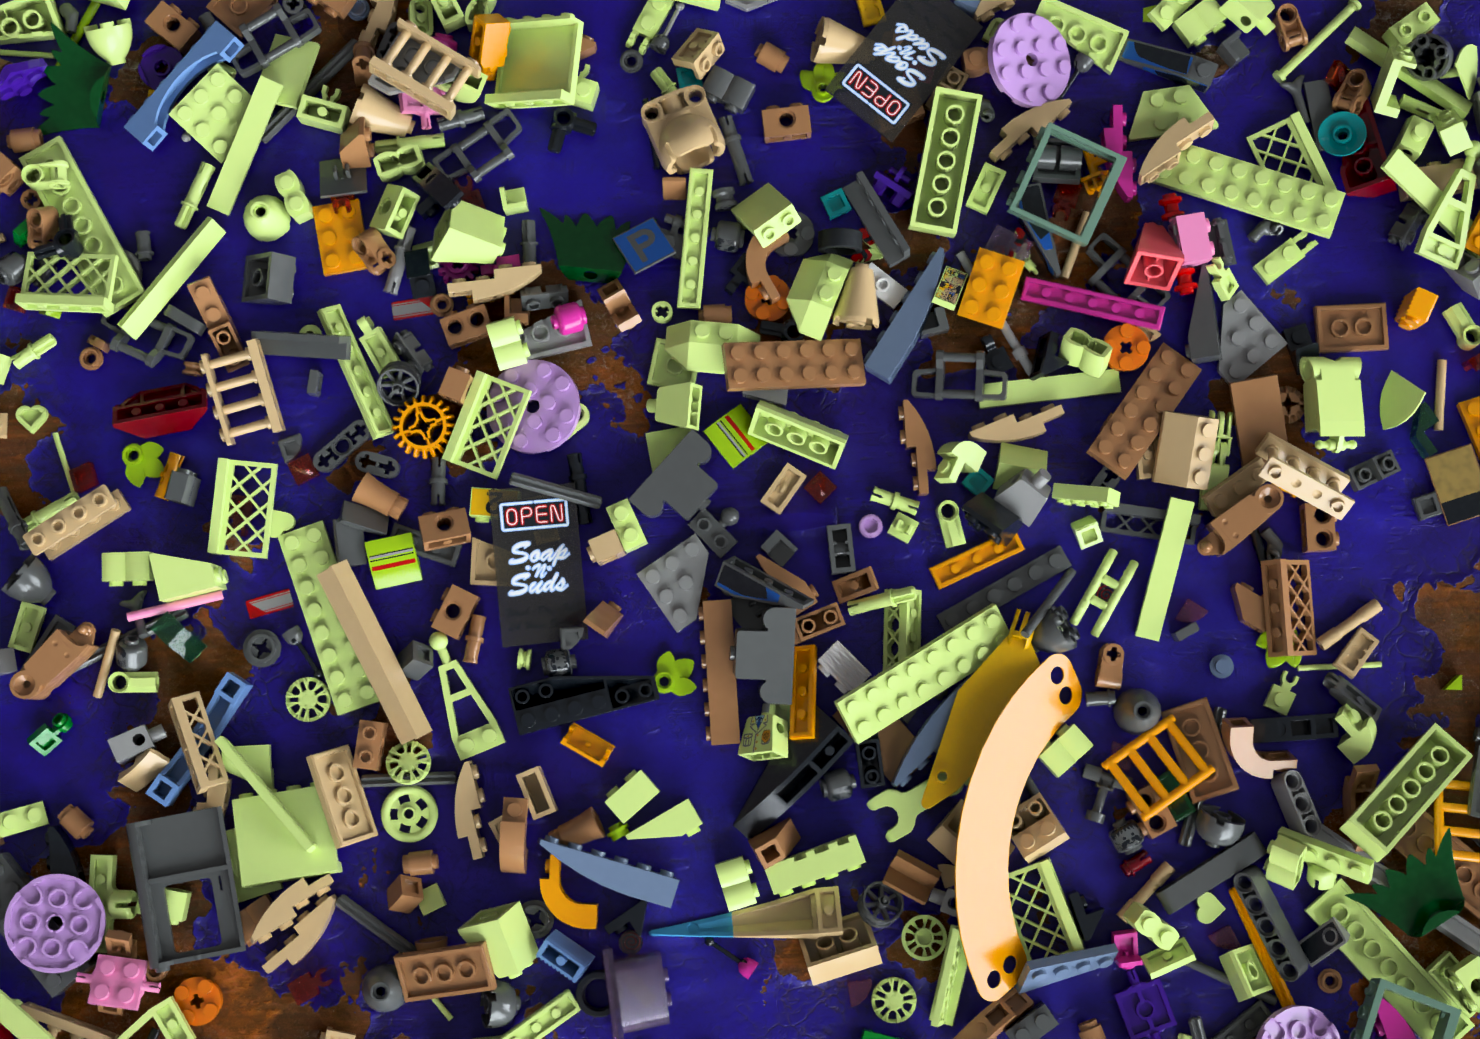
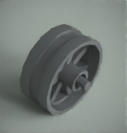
M404 361L388 363L381 370L377 380L379 396L384 402L392 406L403 407L405 406V401L411 404L412 397L416 399L421 388L419 371L413 365ZM391 371H399V373L395 376ZM403 372L409 374L410 376L406 377L403 374ZM386 374L392 381H382V378ZM414 380L416 383V387L406 383ZM384 387H392L391 392L389 393ZM404 389L411 391L413 393L409 396H406Z
M875 881L862 891L858 897L857 908L859 915L868 925L876 928H885L893 924L900 917L904 908V900L900 892L883 884L882 881ZM878 889V897L870 890ZM884 891L888 893L890 896L888 897L887 895H883ZM866 895L873 901L872 903L865 902ZM892 899L894 900L895 907L889 905ZM868 908H871L873 915L870 913ZM886 910L894 912L895 916L890 919ZM881 913L884 920L876 918L877 915Z

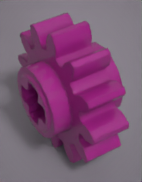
M438 262V265L442 267L438 269V273L440 276H444L443 281L445 284L459 278L475 281L472 274H479V268L476 267L479 263ZM457 264H458L459 266L462 264V266H463L462 268L459 269V268L457 267V268L455 269V266H456Z

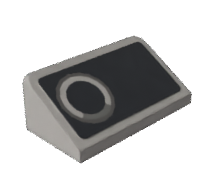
M1333 916L1298 942L1309 965L1313 967L1346 944L1350 933Z

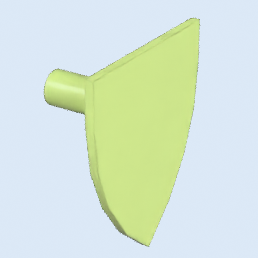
M1473 44L1465 45L1457 55L1453 68H1450L1444 76L1440 77V79L1460 77L1468 100L1471 99L1476 84L1478 68L1477 46Z
M1392 370L1385 382L1380 399V419L1383 430L1397 427L1407 421L1415 413L1426 394L1425 391Z

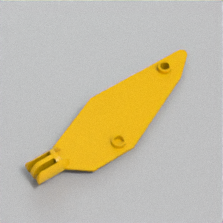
M1016 609L1008 636L958 690L921 801L923 808L930 809L958 791L969 779L979 753L996 719L1016 690L1040 665L1031 644L1034 631L1029 638H1024L1021 635V631L1028 623L1031 612H1025L1020 630L1016 631L1021 609ZM940 773L946 774L947 779L945 781L938 779Z

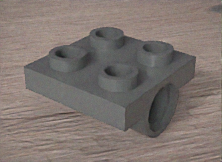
M1036 137L1033 139V149H1036L1039 143ZM1049 138L1032 174V182L1079 185L1083 150L1058 138Z

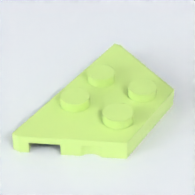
M1190 85L1143 91L1128 136V142L1160 138L1172 125L1183 117L1190 124L1209 112V110ZM1214 120L1213 130L1219 127L1216 120Z

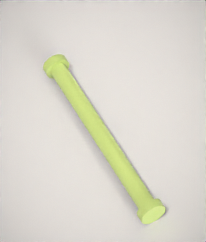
M1349 0L1348 5L1279 71L1276 70L1272 74L1274 79L1278 83L1285 82L1286 76L1354 11H1359L1362 8L1361 3L1358 0Z

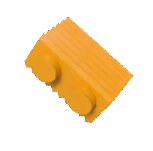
M1421 287L1415 288L1403 297L1404 300L1401 301L1402 304L1399 305L1400 308L1394 318L1395 322L1399 323V327L1410 331L1425 324L1431 315L1438 295Z

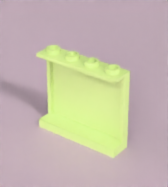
M566 12L561 13V16L543 14L539 18L532 16H523L522 19L507 17L506 19L510 22L511 32L508 36V52L505 57L504 67H498L495 94H485L484 103L497 110L574 105L584 22L575 18L574 14Z
M314 782L310 783V787L301 788V785L288 786L286 791L277 792V789H270L317 845V848L311 853L305 851L259 795L253 796V793L240 794L239 799L232 800L242 887L251 888L343 872L342 863L338 861L337 849L335 848Z

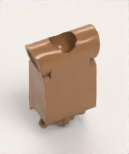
M1265 484L1205 525L1210 533L1198 542V552L1204 556L1217 555V557H1220L1233 549L1280 509L1284 502L1282 490L1276 485Z
M83 622L72 633L57 629L24 664V667L13 675L9 684L12 694L20 699H46L56 687L58 688L98 650L99 646L93 645L96 633L94 624Z

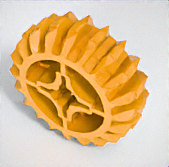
M425 395L421 396V402H418L417 398L412 397L413 405L405 401L404 405L407 409L405 411L401 408L397 409L402 415L401 418L398 416L393 417V420L398 422L399 425H393L392 430L400 431L393 437L395 440L402 439L398 446L403 448L407 445L404 452L410 454L413 451L414 458H418L420 452H422L423 459L428 458V452L431 453L432 457H437L436 449H439L441 453L445 451L442 445L444 443L448 444L449 440L447 438L452 434L449 430L454 429L455 426L454 423L449 422L453 421L455 416L453 414L447 415L451 411L449 406L442 409L444 406L442 400H439L435 405L436 398L434 396H431L428 402ZM422 409L434 410L441 417L428 419ZM415 413V423L406 430L409 418ZM422 420L427 425H430L428 431H426L427 435L419 429V427H422ZM440 425H443L441 435L433 442V432L440 428ZM412 435L414 437L423 436L427 445H416L408 437Z

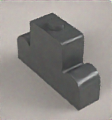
M692 429L628 499L629 502L648 518L660 516L664 510V503H667L686 521L690 520L698 510L703 512L711 503L709 498L718 489L717 482L698 466L705 465L711 459L712 451L708 442Z
M770 605L761 612L760 617L761 622L765 626L764 629H735L734 646H730L729 659L733 660V674L737 679L761 680L757 690L763 701L769 704L792 705L796 608Z

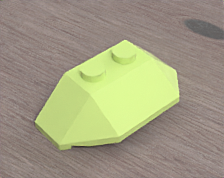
M832 253L803 259L786 299L799 333L819 341L822 340L848 272L853 265V260Z
M689 320L667 327L665 351L686 371L725 374L722 354L723 343L760 342L761 335L739 324Z

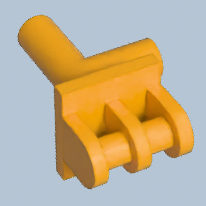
M1083 150L1090 175L1081 178L1080 181L1084 182L1087 193L1092 195L1096 190L1100 191L1109 170L1099 171L1098 166L1108 161L1097 156L1094 157L1093 154Z

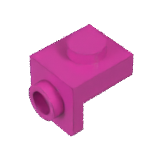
M1135 929L1111 932L1112 944L1115 943L1119 951L1114 959L1118 967L1133 969L1135 966L1143 965L1142 958L1138 955L1137 931Z

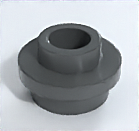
M626 50L620 57V65L624 71L636 73L643 66V57L636 50ZM631 57L636 59V63L633 66L628 64V60Z

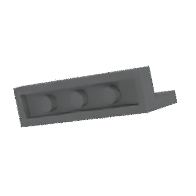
M863 171L856 174V181L845 186L842 190L885 262L891 268L910 257V247Z
M251 331V338L260 339L264 355L350 360L351 336Z
M1119 503V507H1113V509H1106L1102 506L1099 529L1100 532L1159 540L1160 535H1157L1151 526L1157 521L1164 522L1166 510ZM1107 514L1117 515L1122 524L1116 528L1105 527ZM1192 514L1189 526H1191L1189 539H1185L1184 544H1195L1196 529L1200 525L1201 515ZM1122 516H1126V517H1130V518H1128V519L1125 521ZM1133 518H1140L1146 527L1139 532L1133 531L1127 522ZM1145 519L1154 521L1148 524V522ZM1124 525L1127 530H1123V529H1119V528H1121V527ZM1148 529L1150 533H1144V531Z

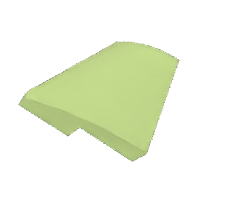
M271 745L234 746L268 788L274 789ZM221 750L226 772L246 780Z

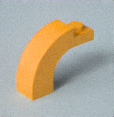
M550 854V859L545 861V873H549V878H540V890L546 906L555 917L567 925L581 929H597L599 903H582L571 899L565 893L561 884V861Z

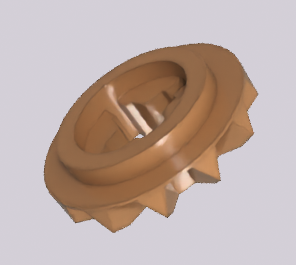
M1287 385L1279 387L1281 402H1284L1287 397L1289 402L1296 404L1290 407L1288 412L1286 407L1282 406L1285 424L1294 423L1304 414V395L1294 387Z

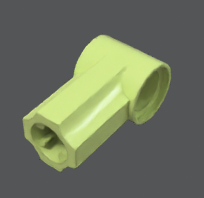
M1462 302L1455 304L1442 313L1454 332L1457 345L1461 349L1469 351L1480 344V327L1475 325ZM1466 333L1472 334L1474 336L1475 341H1468L1466 338Z
M951 500L939 503L935 512L939 520L945 547L950 548L966 544L958 505ZM944 505H949L953 509V515L950 518L944 517L941 513Z
M114 672L108 678V687L115 693H157L159 689L158 672ZM120 676L126 679V685L122 689H119L116 685V680Z

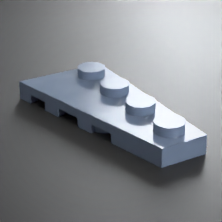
M1115 943L1027 961L1015 985L1018 994L1098 968H1106L1113 964L1119 951Z

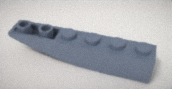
M939 247L937 252L933 251L926 262L928 264L924 272L920 271L914 280L916 285L913 290L906 292L901 301L903 305L899 312L897 310L894 311L889 319L890 326L886 331L882 330L876 340L878 343L874 351L870 350L864 358L866 371L889 385L914 348L934 303H932L941 279L945 258L944 249Z
M973 673L959 684L926 719L898 765L890 783L893 787L899 784L903 787L912 779L910 773L916 768L921 770L930 761L927 757L931 753L935 752L937 754L957 692Z
M545 835V839L538 837L537 842L543 848L590 880L621 894L671 908L679 880L673 877L674 872L665 869L655 872L651 870L652 866L638 862L637 866L628 864L629 859L615 855L614 859L605 857L606 852L592 848L591 852L582 850V845L569 842L567 846L560 844V839L553 836Z

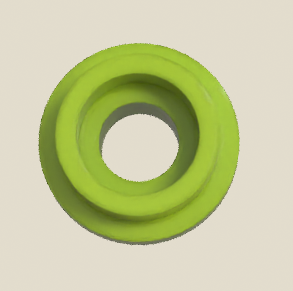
M620 821L609 827L610 833L607 834V837H610L614 842L630 833L627 828L629 827L628 823L623 825Z

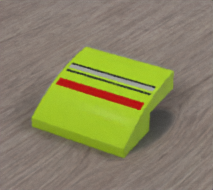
M741 404L703 431L732 469L768 443L747 434L752 417Z
M410 532L364 542L376 590L423 580L413 533Z

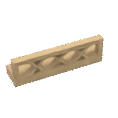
M196 691L171 698L168 708L197 795L207 792L210 787L227 783L229 779L218 746L214 742L215 737L200 692ZM195 699L198 707L195 714L185 710L184 701ZM194 720L204 725L205 732L202 737L192 732L191 725ZM201 743L211 747L213 753L210 759L200 755L198 748ZM211 765L219 769L221 778L209 781L206 774L208 766Z

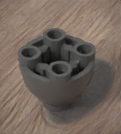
M1433 33L1419 34L1408 46L1414 54L1417 66L1415 69L1405 68L1416 79L1422 81L1436 80L1444 76L1452 67L1454 51L1451 44L1442 36Z
M31 553L24 560L23 565L19 569H15L8 577V581L1 587V590L16 600L28 603H41L45 606L57 591L53 589L52 580L46 566Z
M1062 605L1059 607L1052 606L1036 627L1031 641L1035 653L1039 651L1063 653L1077 648V640L1081 638L1075 626L1071 627L1067 620L1068 614Z
M1130 688L1122 692L1116 699V705H1113L1112 708L1117 725L1124 732L1131 735H1141L1152 729L1161 718V705L1157 697L1152 692L1143 688ZM1141 706L1146 708V714L1143 716L1138 714V708Z
M384 963L375 966L367 972L362 981L361 991L364 1001L370 1008L377 1012L387 1013L397 1010L405 1004L395 965ZM380 986L385 988L383 996L377 993V988Z

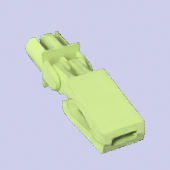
M1209 410V417L1215 418L1214 410ZM1218 411L1216 419H1219L1208 489L1200 490L1198 509L1202 511L1209 510L1201 496L1229 476L1230 466L1225 464L1226 456L1229 457L1231 439H1233L1231 437L1233 412L1227 413L1226 423L1224 411Z

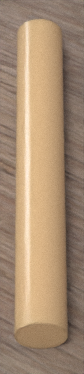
M1082 212L1075 234L1080 235L1090 212ZM1074 242L1071 243L1059 276L1062 279H1069L1080 249V245Z
M1444 359L1437 360L1434 431H1443L1447 370V360Z
M111 629L93 692V697L95 698L103 697L116 651V644L121 633L119 629Z

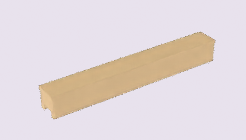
M347 559L329 566L328 569L316 576L401 745L433 731Z

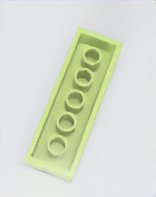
M936 86L908 230L949 238L956 236L983 95Z
M1434 723L1339 829L1372 859L1379 862L1391 851L1473 755L1438 724Z

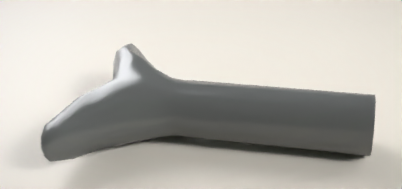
M1299 75L1292 82H1281L1279 86L1293 96L1297 112H1300L1305 124L1310 122L1301 92L1305 75Z
M147 590L140 591L131 600L119 602V605L132 611L142 609ZM144 618L135 620L139 638H146L148 633Z

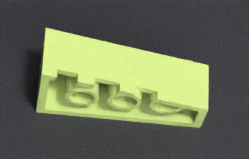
M13 0L1 4L0 45L56 40L51 28V22L68 36L64 32L65 26L55 0Z
M851 833L787 857L767 868L765 872L773 894L779 893L780 897L793 893L792 888L801 885L803 889L816 884L815 880L823 877L825 880L839 876L838 872L846 869L848 872L862 867L861 864L866 861L856 834Z

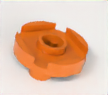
M770 275V279L780 294V300L772 305H768L767 302L763 303L761 301L763 297L758 289L761 286L758 285L751 289L749 285L745 291L744 301L745 307L752 318L759 321L777 322L789 310L786 299L790 289L778 276Z
M1129 323L1112 328L1103 339L1113 348L1108 366L1116 371L1131 372L1137 370L1146 362L1151 349L1146 334L1140 328ZM1129 343L1132 352L1130 354L1128 352L1121 353L1122 346L1120 344Z
M194 976L186 979L174 991L173 997L189 1025L201 1026L214 1020L223 1005V994L219 985L204 976ZM195 994H198L199 998L203 997L204 1002L200 1004V1008L192 1003Z

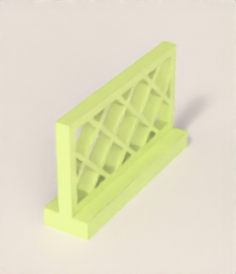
M1299 111L1246 138L1259 166L1265 167L1264 164L1268 156L1281 161L1278 172H1280L1283 162H1287L1297 166L1294 177H1296L1299 167L1310 171V182L1314 179L1316 184L1337 190ZM1285 125L1288 126L1291 132L1288 141L1275 137L1278 128ZM1274 131L1272 136L1267 135L1268 133ZM1264 137L1271 141L1265 152L1257 149L1253 140ZM1292 137L1294 138L1296 144L1291 142ZM1273 141L1287 145L1283 157L1269 153ZM1289 146L1300 150L1299 162L1285 158ZM1260 154L1265 155L1264 160H1262ZM1302 158L1304 159L1306 165L1301 163Z
M28 251L21 292L16 293L15 303L25 310L113 314L115 305L111 300L119 259L117 255L82 253L78 258L71 259L72 261L70 262V259L59 257L57 254L44 258L43 260L46 264L35 271L33 269L34 259H36L35 254ZM60 259L65 260L68 265L57 272L53 265ZM82 260H87L90 265L79 273L75 266ZM104 261H110L109 269L101 274L97 267ZM50 268L55 275L44 283L40 276ZM72 269L77 276L66 284L62 277ZM94 270L99 277L88 285L84 278ZM37 279L42 286L35 292H29L30 284ZM59 280L64 287L57 293H52L49 287ZM82 281L86 288L79 294H74L71 288ZM104 282L106 285L105 295H96L93 289Z
M477 370L442 459L497 480L532 391ZM492 382L499 384L503 392L491 398L489 393ZM517 391L523 393L521 402L512 406L508 395ZM505 397L509 408L497 413L493 402ZM490 404L494 415L483 420L480 412L483 407ZM511 412L514 419L512 425L504 428L500 417ZM496 419L500 430L489 435L485 424ZM481 426L485 438L474 442L471 436L472 432ZM502 434L505 443L502 448L495 450L491 439ZM488 442L491 453L480 457L476 446ZM473 449L476 460L470 463L461 461L464 452ZM494 457L496 465L493 473L485 470L482 461Z
M218 458L208 553L268 559L278 464ZM235 465L245 466L250 473L240 482L234 476ZM249 467H257V468L252 471ZM262 468L271 469L270 479L262 484L255 474ZM253 476L260 487L249 494L242 485ZM240 487L247 498L236 505L231 499L232 493ZM264 490L268 495V502L260 508L253 497ZM250 500L258 510L246 518L239 508ZM237 511L245 521L234 529L229 523V516ZM261 513L266 519L265 526L257 531L250 521ZM248 524L255 534L244 542L237 531ZM235 535L241 542V545L235 550H226L227 539ZM256 537L263 542L262 553L252 552L247 546ZM245 547V549H246L248 552H244V551H240V550H242V549Z
M1050 857L1009 872L1008 879L1012 878L1020 882L1015 895L1009 892L1010 897L1013 898L1011 908L1015 899L1029 905L1024 917L1015 914L1012 909L1017 933L1024 948L1027 961L1032 960L1030 952L1033 945L1046 950L1044 958L1048 956L1049 952L1060 955L1084 950L1085 945ZM1036 868L1041 877L1037 886L1024 881L1027 872ZM1020 874H1023L1022 879H1020V878H1018V877H1016V876H1017V875H1020ZM1042 882L1046 890L1040 888ZM1022 883L1036 889L1031 901L1017 896ZM1038 891L1047 894L1050 901L1046 909L1033 903ZM1051 905L1053 907L1054 912L1049 911ZM1031 906L1045 912L1040 924L1026 919ZM1047 914L1056 917L1059 922L1055 932L1042 926ZM1017 919L1022 920L1020 927L1017 922ZM1024 922L1038 928L1033 940L1023 936L1021 929ZM1060 927L1063 932V935L1058 933ZM1040 929L1053 935L1049 947L1035 941ZM1056 936L1066 941L1069 950L1059 953L1051 949ZM1025 941L1031 943L1029 949H1028V947H1027Z
M953 924L950 926L929 1017L931 1026L939 1027L943 1024L954 1026L967 969L959 926Z

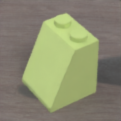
M461 200L455 208L445 210L436 225L431 260L435 262L493 264L497 256H502L505 250L506 243L503 242L507 228L504 227L505 217Z
M156 553L149 554L159 600L169 603L215 591L227 590L228 575L225 569L222 570L221 566Z
M520 901L481 910L458 929L460 936L467 943L486 941L493 971L498 978L508 976L509 979H513L522 975V970L531 966L533 960L537 957L536 954L539 949Z

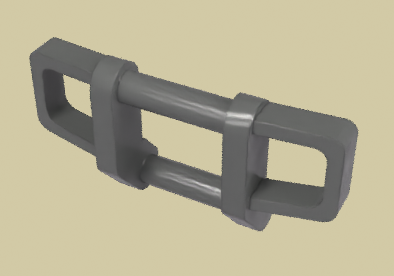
M277 2L272 5V9L247 24L242 23L238 27L248 43L232 59V62L242 78H247L270 66V62L295 47L300 48L320 34L322 28L312 11L306 8L288 17L280 3ZM279 16L291 39L264 54L251 32ZM310 17L314 24L313 28L299 36L294 25ZM253 50L259 62L246 69H242L239 59Z
M505 108L492 119L482 123L483 126L458 144L455 142L450 148L433 158L432 162L435 167L452 180L469 173L477 184L482 180L481 177L507 159L509 161L515 156L507 145L522 132V126L509 108ZM508 116L515 124L516 129L503 140L493 125ZM489 134L502 152L478 169H475L463 151ZM454 153L464 168L447 175L439 163Z
M1101 233L1085 250L1088 257L1100 268L1087 283L1091 287L1095 286L1101 293L1118 296L1101 278L1118 260L1128 268L1131 257L1126 254V249L1106 233ZM1101 241L1115 251L1106 262L1094 251V247ZM1138 286L1127 299L1149 303L1140 296L1147 287ZM1155 289L1162 297V301L1158 305L1163 306L1170 299L1171 294L1165 290Z
M126 306L123 309L129 311L131 307ZM103 315L101 318L103 325L118 333L110 343V350L115 352L121 351L145 362V365L151 368L155 367L164 356L185 360L195 342V337L192 334L178 329L172 323L166 324L154 318L148 326L161 331L162 334L155 348L148 354L127 344L131 336L122 328L119 330L109 323L111 316L106 318ZM175 333L187 337L181 353L167 351Z
M936 350V368L913 371L911 394L914 398L935 399L938 401H943V398L975 399V402H983V400L1004 401L1007 398L1008 376L1005 372L985 370V351L958 353ZM945 362H976L975 390L944 389ZM936 374L935 393L917 392L919 376ZM985 376L1003 379L1001 394H984Z

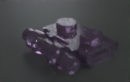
M997 224L984 249L1006 256L1009 255L1010 251H1013L1017 254L1015 256L1016 259L1024 261L1025 258L1028 259L1031 253L1029 250L1033 243L1025 239L1021 247L1016 245L1015 242L1019 235Z

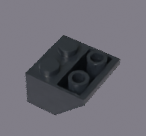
M983 492L962 506L965 514L964 518L968 521V525L977 532L983 530L987 534V538L996 545L1002 543L1007 547L1023 525L1019 516Z

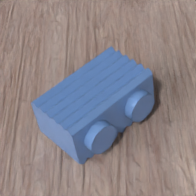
M557 929L545 939L536 954L537 958L540 957L541 960H544L545 963H548L557 972L560 971L561 974H564L573 983L581 978L595 958L593 954Z

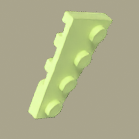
M1041 0L1035 14L1051 22L1061 33L1067 44L1076 51L1089 56L1096 66L1108 75H1111L1130 31L1058 0Z

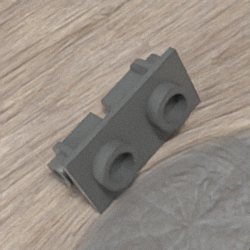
M1414 200L1411 203H1407L1399 216V219L1406 223L1403 224L1396 221L1388 233V242L1391 244L1398 242L1401 251H1404L1407 244H1412L1419 225L1422 226L1428 217V214Z
M1221 217L1212 219V222H1210L1211 229L1208 232L1209 241L1213 242L1215 254L1212 257H1221L1224 267L1237 264L1227 219H1222Z
M562 283L546 285V292H541V286L524 287V290H520L522 311L555 308L558 305L569 303L567 285L562 286Z
M405 329L400 333H395L391 341L395 352L401 355L405 362L413 365L419 371L420 376H422L424 370L429 372L434 368L432 365L433 361L424 349L416 353L415 349L420 347L421 344L412 331L409 332Z

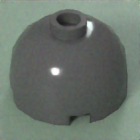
M1202 804L1197 812L1195 823L1198 834L1206 840L1205 844L1213 848L1234 844L1241 837L1246 820L1233 811L1228 810V813L1219 811L1221 808L1219 806Z
M496 979L497 988L495 990L481 992L480 1006H484L485 1014H481L484 1028L503 1027L509 1024L514 1019L516 1011L520 1010V996H516L515 989L505 980Z

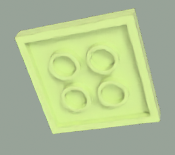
M216 64L172 109L169 116L222 164L227 158L252 96L222 67Z

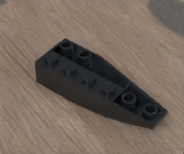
M554 676L508 688L519 735L545 730L660 699L654 676Z
M816 705L815 739L791 740L788 731V758L768 761L736 817L733 826L749 840L760 834L805 794L852 745L854 740Z

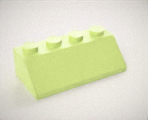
M760 400L755 408L747 433L834 470L838 465L849 435L839 430L829 428L817 421L807 419L795 412L785 410L763 400Z

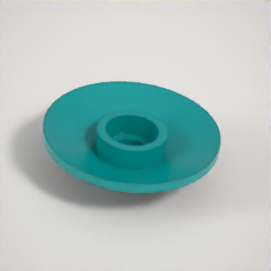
M1347 111L1331 114L1321 123L1318 130V140L1321 147L1327 153L1334 156L1353 154L1362 147L1367 136L1364 121L1358 115ZM1347 135V138L1344 140H1340L1339 136Z

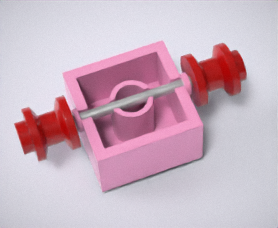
M1168 193L1163 195L1162 199L1158 201L1159 206H1163L1165 210L1161 220L1171 222L1168 225L1169 235L1182 251L1185 258L1176 276L1178 285L1174 287V291L1180 292V295H1189L1194 293L1195 288H1198V283L1192 282L1191 275L1195 273V269L1201 268L1202 264H1208L1215 254L1214 244L1212 241H1209L1208 232L1211 229L1210 221L1208 218H1205L1204 212L1185 215V212L1179 210L1178 206L1182 202V197L1177 196L1176 193Z

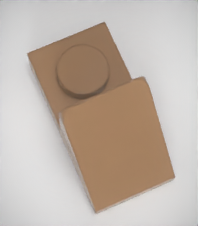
M871 566L832 581L839 604L880 589Z

